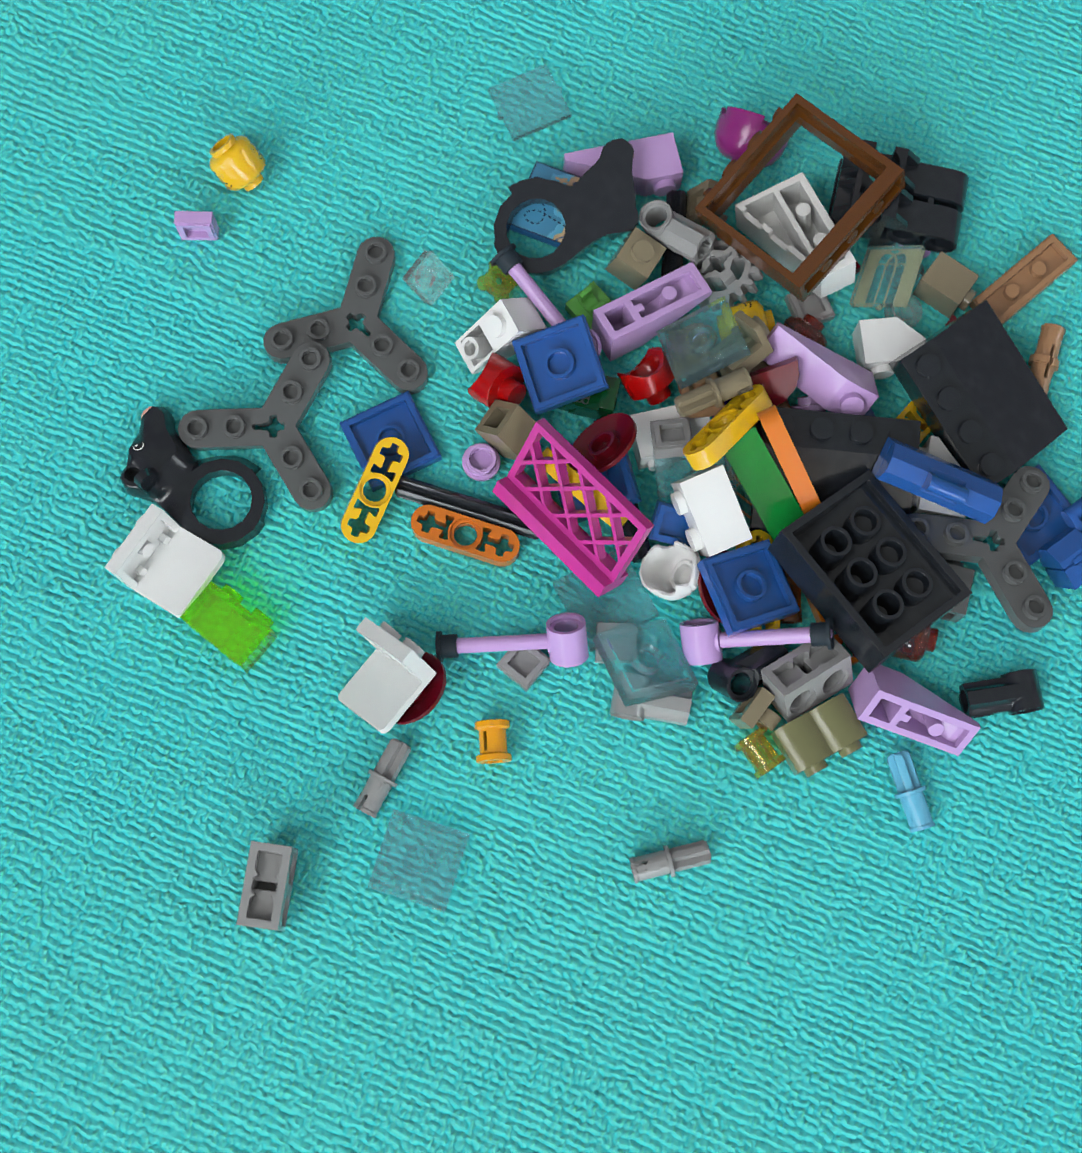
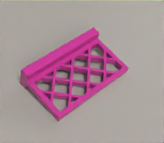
M544 418L536 421L507 477L498 480L492 490L597 597L622 585L628 576L626 572L627 567L654 527V524ZM542 436L550 443L553 457H543L540 444ZM566 463H571L578 470L580 483H570ZM545 464H555L558 483L549 484ZM526 465H534L537 483L524 471ZM582 490L586 510H575L572 491ZM593 490H599L605 496L608 510H597ZM550 491L561 492L564 510L552 499ZM599 517L610 518L613 537L602 536ZM621 517H626L638 528L633 537L624 536ZM577 518H588L591 536L579 526ZM604 544L615 545L618 562L605 551Z

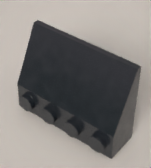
M984 300L889 363L933 435L940 438L960 467L991 479L996 483L1017 471L1068 429L987 300Z
M776 407L821 503L868 470L871 472L888 436L919 449L921 421ZM759 420L757 431L796 498ZM878 480L906 514H910L913 494ZM752 504L750 531L762 530L769 533Z
M869 470L782 529L768 548L770 553L825 620L829 617L832 618L834 631L868 673L900 651L972 594L971 590Z

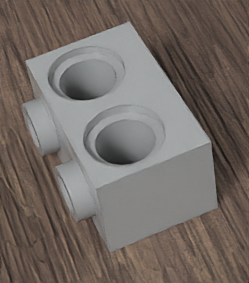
M836 639L833 650H828L827 646L812 647L811 643H804L761 670L763 687L775 696L771 704L787 722L796 719L853 683L851 655Z
M251 841L236 925L285 932L298 849L291 846Z

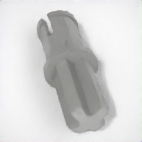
M393 738L390 740L374 771L369 769L368 773L371 775L353 807L376 818L392 786L395 788L397 786L394 781L411 752L409 745L398 739Z
M702 840L670 849L668 845L663 846L664 850L629 858L636 884L640 881L668 874L672 878L675 877V872L709 864L711 862V853L707 842Z

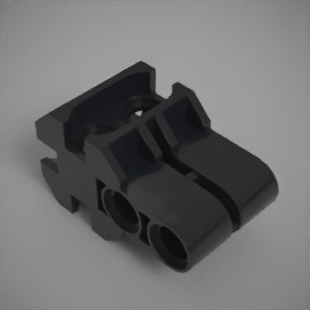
M863 140L876 149L877 142ZM896 146L892 155L881 153L904 169L905 188L861 236L862 238L869 239L867 247L882 250L904 245L937 253L941 251L944 253L953 252L957 247L962 220L961 213L964 209L969 177L967 174L950 168L921 163V159L910 149ZM844 156L838 163L828 215L834 225L838 223L874 182L869 178L870 175Z

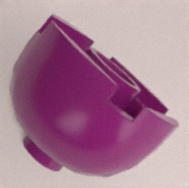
M728 106L727 109L722 107L714 133L716 146L720 153L729 160H738L747 150L748 143L753 135L758 131H763L770 123L764 120L765 116L736 107ZM788 141L765 167L774 164L782 156Z

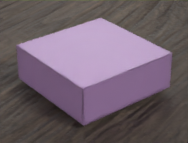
M175 211L174 224L182 240H218L219 226L213 212Z

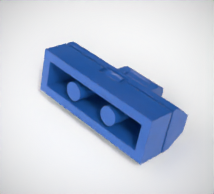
M889 436L871 471L878 480L983 524H986L995 517L1002 503L1003 488L995 481Z
M1082 497L1061 512V516L1068 528L1038 549L1042 566L1045 567V571L1051 581L1058 588L1076 590L1082 585V522L1079 519L1082 517Z

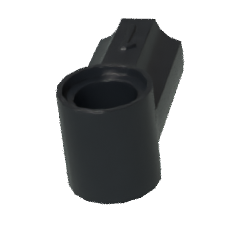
M784 645L753 646L733 659L723 658L722 661L713 663L708 671V683L712 689L736 702L748 701L756 693L758 685L763 683L761 670L789 652Z
M1036 669L1009 672L1001 675L1000 678L964 683L959 686L961 710L970 718L1006 712L1009 715H1018L1045 708Z

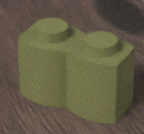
M844 693L833 697L771 733L773 740L794 776L804 771L807 778L828 767L825 759L838 752L841 758H844L862 748L863 746L859 740L868 735Z

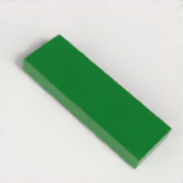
M754 425L725 456L774 541L782 529L803 516L804 513Z

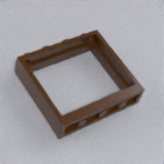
M796 93L783 109L778 107L772 121L763 131H758L753 135L748 143L747 150L739 159L732 160L726 166L722 173V178L716 185L703 192L704 198L695 207V211L702 226L713 232L723 242L734 248L740 255L804 302L905 188L904 169ZM802 126L876 180L792 273L720 217L799 127Z

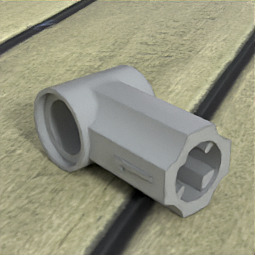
M653 200L641 209L639 222L645 233L664 247L696 264L702 260L705 261L711 253L715 240L714 233L672 211L670 205L665 201ZM665 221L661 226L655 227L658 223Z
M617 674L609 714L631 721L650 719L686 726L690 714L692 691L651 684V680L640 676Z

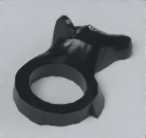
M623 138L613 139L606 143L598 161L573 186L537 177L524 179L509 186L508 188L512 194L500 206L494 222L495 242L493 244L497 253L511 244L509 228L514 216L522 208L531 204L544 203L555 207L565 220V235L561 245L553 253L542 258H528L515 250L523 260L521 265L530 276L553 274L577 258L602 237L608 236L611 240H614L620 234L631 232L639 224L632 175L633 146Z
M148 407L143 411L139 434L129 448L127 465L120 476L126 493L155 503L180 527L219 550L243 546L257 536L265 526L264 519L268 509L266 490L256 475L262 468L248 459L237 456H214L198 460L179 437L175 429L174 417L164 407ZM220 476L236 477L248 485L252 496L250 511L244 520L232 528L223 530L208 528L200 523L195 516L194 502L196 494L202 485L212 478Z

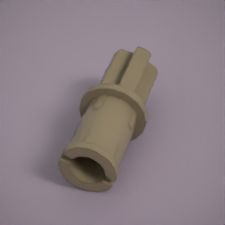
M741 367L714 380L712 378L706 379L705 385L675 397L674 404L678 414L681 417H687L713 405L717 408L722 407L723 402L737 395L752 391L753 382L747 369Z

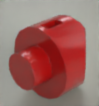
M652 347L648 349L646 355L633 370L626 374L617 373V376L621 379L622 385L632 400L646 399L650 406H654L665 401L671 395L668 385L674 380L676 373L663 349Z
M491 353L482 373L471 387L468 388V393L473 399L490 408L495 399L520 404L525 397L526 387L518 365L513 364L500 354Z

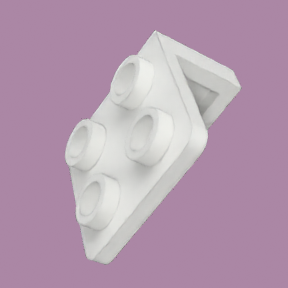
M151 504L146 512L137 520L135 527L120 547L114 551L104 568L127 587L175 617L182 618L188 613L225 562V554L180 527L164 510Z
M365 617L355 630L376 649L341 690L338 699L380 733L385 734L392 729L437 673L421 658L425 651L411 639L406 637L401 642L399 641L401 635L389 624L383 621L378 626Z

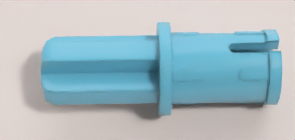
M900 751L889 755L887 763L898 792L894 796L895 799L900 798L910 826V832L913 833L935 826L923 793L926 790V786H921L910 753L908 751Z

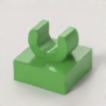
M593 281L565 303V310L572 318L584 314L589 328L592 330L593 310L611 302V300Z

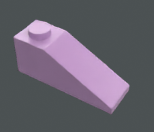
M673 132L628 141L634 150L632 175L635 194L641 196L655 194L661 197L667 196V193L671 190L680 189L683 169ZM604 146L564 153L563 171L582 177L598 161Z
M692 261L593 310L592 330L599 336L602 350L611 362L643 346L712 294V290Z
M779 322L776 323L767 336L773 352L763 361L773 365L797 356L799 378L796 387L824 409L833 413L865 415L878 399L879 394L874 376L869 370Z
M883 665L878 666L870 673L863 668L848 689L858 720L956 756L961 754L981 728L978 722L905 674Z

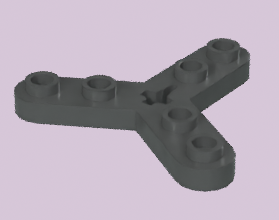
M371 237L361 243L340 308L282 322L270 327L263 339L269 358L274 362L287 364L297 347L310 341L321 343L329 353L352 347L397 391L401 393L409 391L410 395L422 391L427 385L429 378L427 365L421 357L379 319L395 266L396 257L392 244L382 237ZM353 318L359 321L363 318L364 329L370 336H366L356 328L349 331V320Z
M310 341L299 345L262 408L190 411L179 422V437L187 446L200 451L265 449L298 505L309 512L324 510L333 499V488L298 428L331 371V355L318 342ZM277 418L281 425H284V430H279L277 437L274 438L269 431L255 430V425L260 427L272 425V419Z
M1025 466L1019 468L1011 476L1003 488L1002 503L995 517L986 524L969 519L920 513L907 514L944 559L978 563L1010 621L1016 628L1023 632L1034 633L1050 622L1053 616L1051 602L1016 544L1050 490L1049 480L1040 469ZM988 536L992 537L993 543L999 544L994 551L990 550L989 544L983 543Z

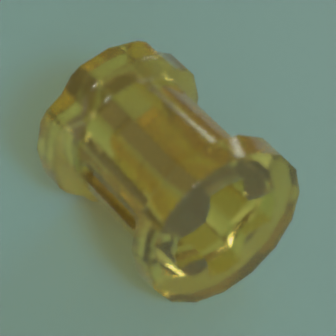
M763 726L734 746L737 752L742 751L755 769L754 776L756 779H759L786 760L783 754H777L764 736L766 730Z

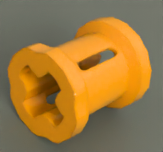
M488 719L476 721L474 724L475 730L479 731L480 754L476 756V763L498 764L512 761V755L507 752L506 729L510 727V720Z

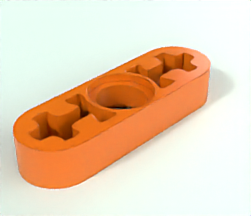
M772 405L758 412L757 415L803 513L806 514L821 502L776 406Z
M423 505L417 508L411 517L413 533L418 540L500 567L511 565L519 556V539L509 529L434 505ZM429 515L434 516L435 524L445 528L447 520L453 521L448 528V539H442L444 535L443 530L431 527L429 533L423 532V526L419 521H426ZM462 526L472 527L477 533L476 540L470 545H460L454 539V534L458 528ZM483 532L489 533L487 536L488 541L495 544H500L502 539H507L508 547L513 549L512 552L505 551L503 556L496 555V548L485 544L484 552L479 551L483 542Z

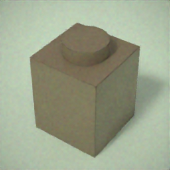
M635 227L622 241L605 270L636 290L648 279L667 248Z
M941 251L921 278L913 295L950 319L957 308L965 311L977 294L972 287L979 275Z
M495 399L475 428V431L488 444L494 447L502 457L516 460L536 421L519 404Z

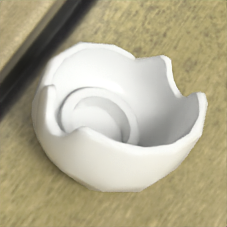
M674 541V545L671 546L654 545L641 562L639 576L642 586L655 596L668 601L679 600L691 595L698 587L700 571L697 564L701 561L698 552H694L691 547L679 541Z

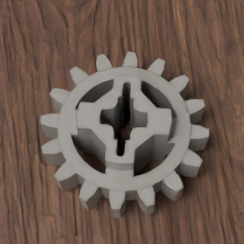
M715 237L712 251L706 260H702L698 264L694 263L712 290V294L698 304L701 310L705 311L710 305L714 313L719 314L723 305L730 307L738 300L741 303L747 302L745 296L747 292H758L754 281L763 280L764 276L761 270L740 255L734 248L722 240H717Z

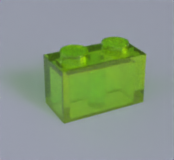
M211 581L180 618L191 629L248 673L276 640L277 636L270 628L274 622L257 608L251 613L240 603L244 598L229 585L225 584L221 589Z

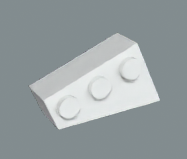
M803 172L735 205L736 227L792 273L835 226ZM850 250L813 290L817 296L824 298L855 282L856 260Z

